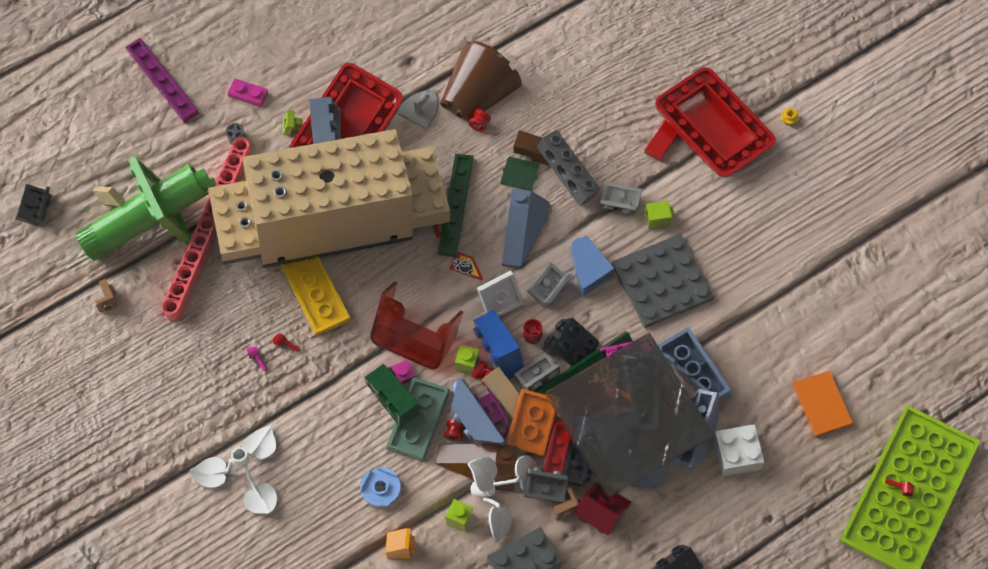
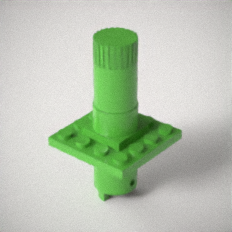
M134 155L128 159L131 165L129 169L133 176L138 179L136 184L140 193L77 231L76 238L83 251L93 261L98 260L158 224H161L164 229H168L172 236L175 235L179 242L183 241L188 246L192 236L180 211L209 194L208 188L216 186L215 179L209 177L204 168L197 171L189 163L161 180Z

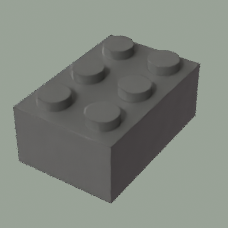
M542 527L487 556V562L491 569H561L562 564Z

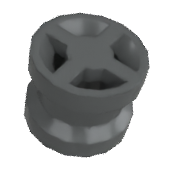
M232 123L226 128V135L231 145L237 138L246 139L244 128L241 124Z

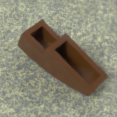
M519 130L513 145V153L531 157L532 162L550 166L537 149V145L542 138Z

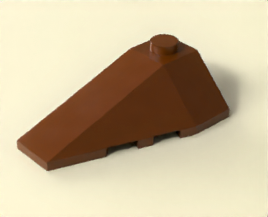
M439 444L436 465L457 474L460 473L474 481L468 463L477 458L488 457L493 459L497 466L495 482L515 479L518 446ZM514 483L495 486V490L514 492Z

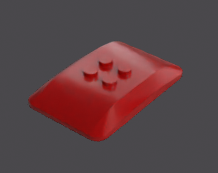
M346 63L340 68L321 97H332L340 108L341 139L385 131L403 102V95L398 89L354 63ZM311 113L292 140L290 148L313 144Z
M708 67L700 68L656 98L655 107L686 144L720 177L728 178L775 144L776 138L774 134L723 80Z

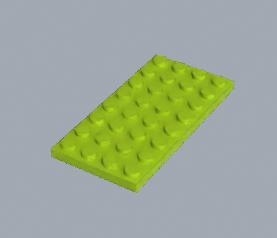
M906 405L838 542L890 569H921L980 440ZM886 478L901 483H912L913 495L911 497L903 496L901 488L885 483Z

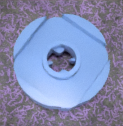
M379 467L373 471L370 470L361 480L362 497L372 507L389 508L400 496V480L396 473L389 468ZM381 483H384V488L386 489L378 492V489H375L376 485L380 486Z

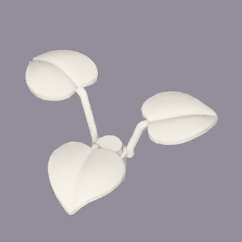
M267 426L255 431L244 440L242 447L235 448L231 452L232 459H229L227 469L222 459L211 457L190 469L192 477L197 483L206 488H217L225 483V474L229 473L234 464L237 469L245 470L253 488L244 496L243 501L246 509L255 514L272 513L277 504L275 489L268 483H262L256 487L247 467L249 465V458L255 456V458L263 460L269 458L275 452L276 441L272 427Z
M521 456L516 461V479L495 482L494 480L497 475V466L493 459L482 457L468 463L475 481L471 485L472 496L483 498L484 502H489L496 506L492 507L489 513V524L495 543L500 542L509 532L512 525V517L507 507H501L500 503L490 499V497L495 494V486L519 482L521 489L525 490L528 469L533 470L534 467H537L534 459L530 456Z

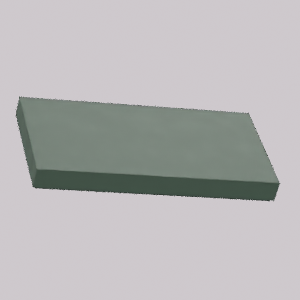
M413 377L408 391L420 405L419 415L402 428L395 422L386 450L424 462L449 396L450 388Z

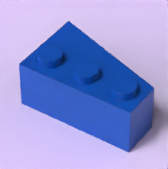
M492 310L473 319L475 328H473L474 334L477 339H481L484 350L489 353L496 368L499 367L508 380L514 378V373L522 369L524 364L519 346L499 316Z

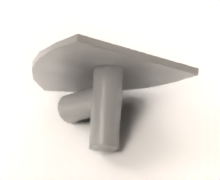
M425 90L412 95L401 104L396 113L427 129L437 110L435 90Z

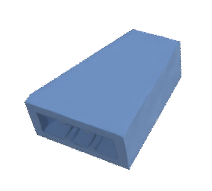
M587 235L577 238L572 242L571 257L580 294L584 297L612 278L614 267Z

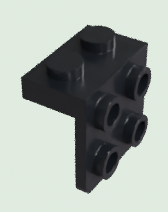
M574 318L561 319L555 325L553 334L549 335L544 341L545 345L541 350L547 354L556 353L572 367L593 353L598 347L599 341Z

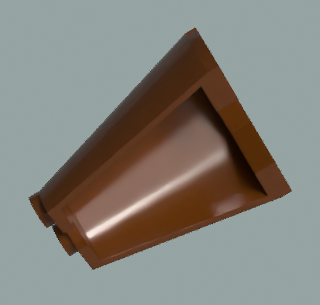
M468 41L462 47L440 104L446 110H455V114L460 119L470 121L474 117L475 110L486 111L520 88L522 85L520 75L516 69L512 70L510 68V62L494 48L482 42L474 41L470 43Z

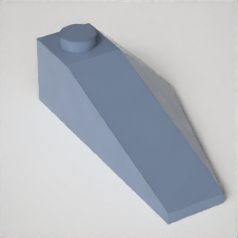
M512 189L502 266L521 268L531 251L533 243L538 238L539 232L547 221L550 202L532 191Z

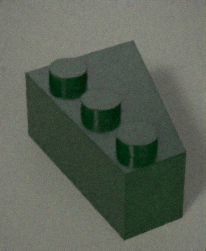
M383 363L364 377L366 385L400 428L419 415V403L409 393L406 386L396 378V374L391 367L387 368Z

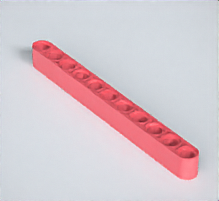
M237 138L233 142L216 181V186L241 181L245 172L242 157L252 155L247 139ZM210 197L162 305L166 318L172 322L180 320L183 316L217 237ZM186 275H191L189 278L184 279ZM183 291L181 295H176L178 292ZM176 308L175 311L169 312L170 309Z

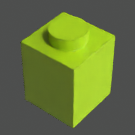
M669 201L646 204L645 215L648 229L671 226V220L674 218V209L669 206Z
M460 345L455 360V370L471 375L480 359L479 349Z
M453 499L446 515V524L465 532L473 515V507Z

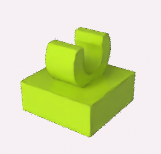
M287 110L283 119V135L290 136L292 130H300L303 119L294 118L295 111Z

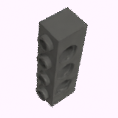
M556 129L541 139L537 149L578 205L581 206L594 198L599 192L600 187Z

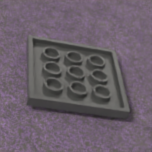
M681 234L626 255L611 263L644 328L714 300V295Z

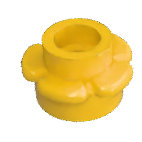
M786 108L781 114V119L784 124L791 126L799 120L797 110Z

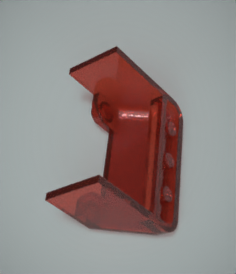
M394 281L381 294L370 338L379 347L428 369H437L442 364L457 336L464 311L460 310L449 323L442 324L436 333L403 318L405 314L403 304L393 299L398 282Z

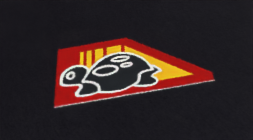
M458 252L449 269L482 281L483 277L474 258Z

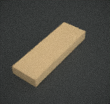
M97 186L92 190L104 205L121 206L125 202V199L114 187Z
M497 367L482 380L513 420L520 394L501 369Z

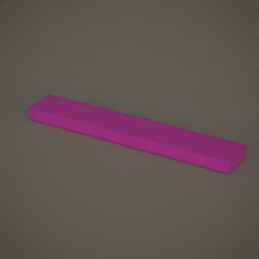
M141 38L125 47L183 123L199 115L197 108Z

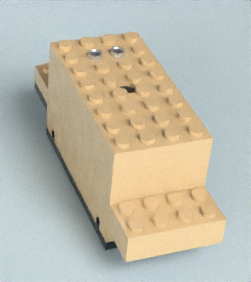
M396 129L245 156L242 159L246 181L208 188L223 265L261 258L263 268L306 259H315V257L320 258L412 240V229L450 222V209L433 146L402 152Z

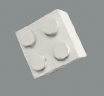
M755 424L715 431L713 442L722 477L762 469L764 459Z

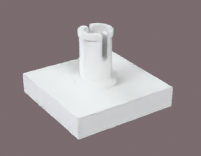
M511 271L477 288L486 313L494 310L501 317L524 305L516 279Z

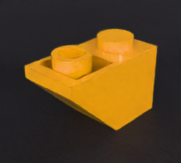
M406 528L387 533L386 557L388 559L411 560L412 554L416 553L415 536H412L411 529Z

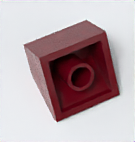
M597 481L583 495L574 514L581 521L591 524L599 532L609 536L617 527L632 501Z

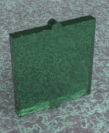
M508 156L505 168L502 169L503 175L500 184L532 191L534 182L537 180L540 164Z

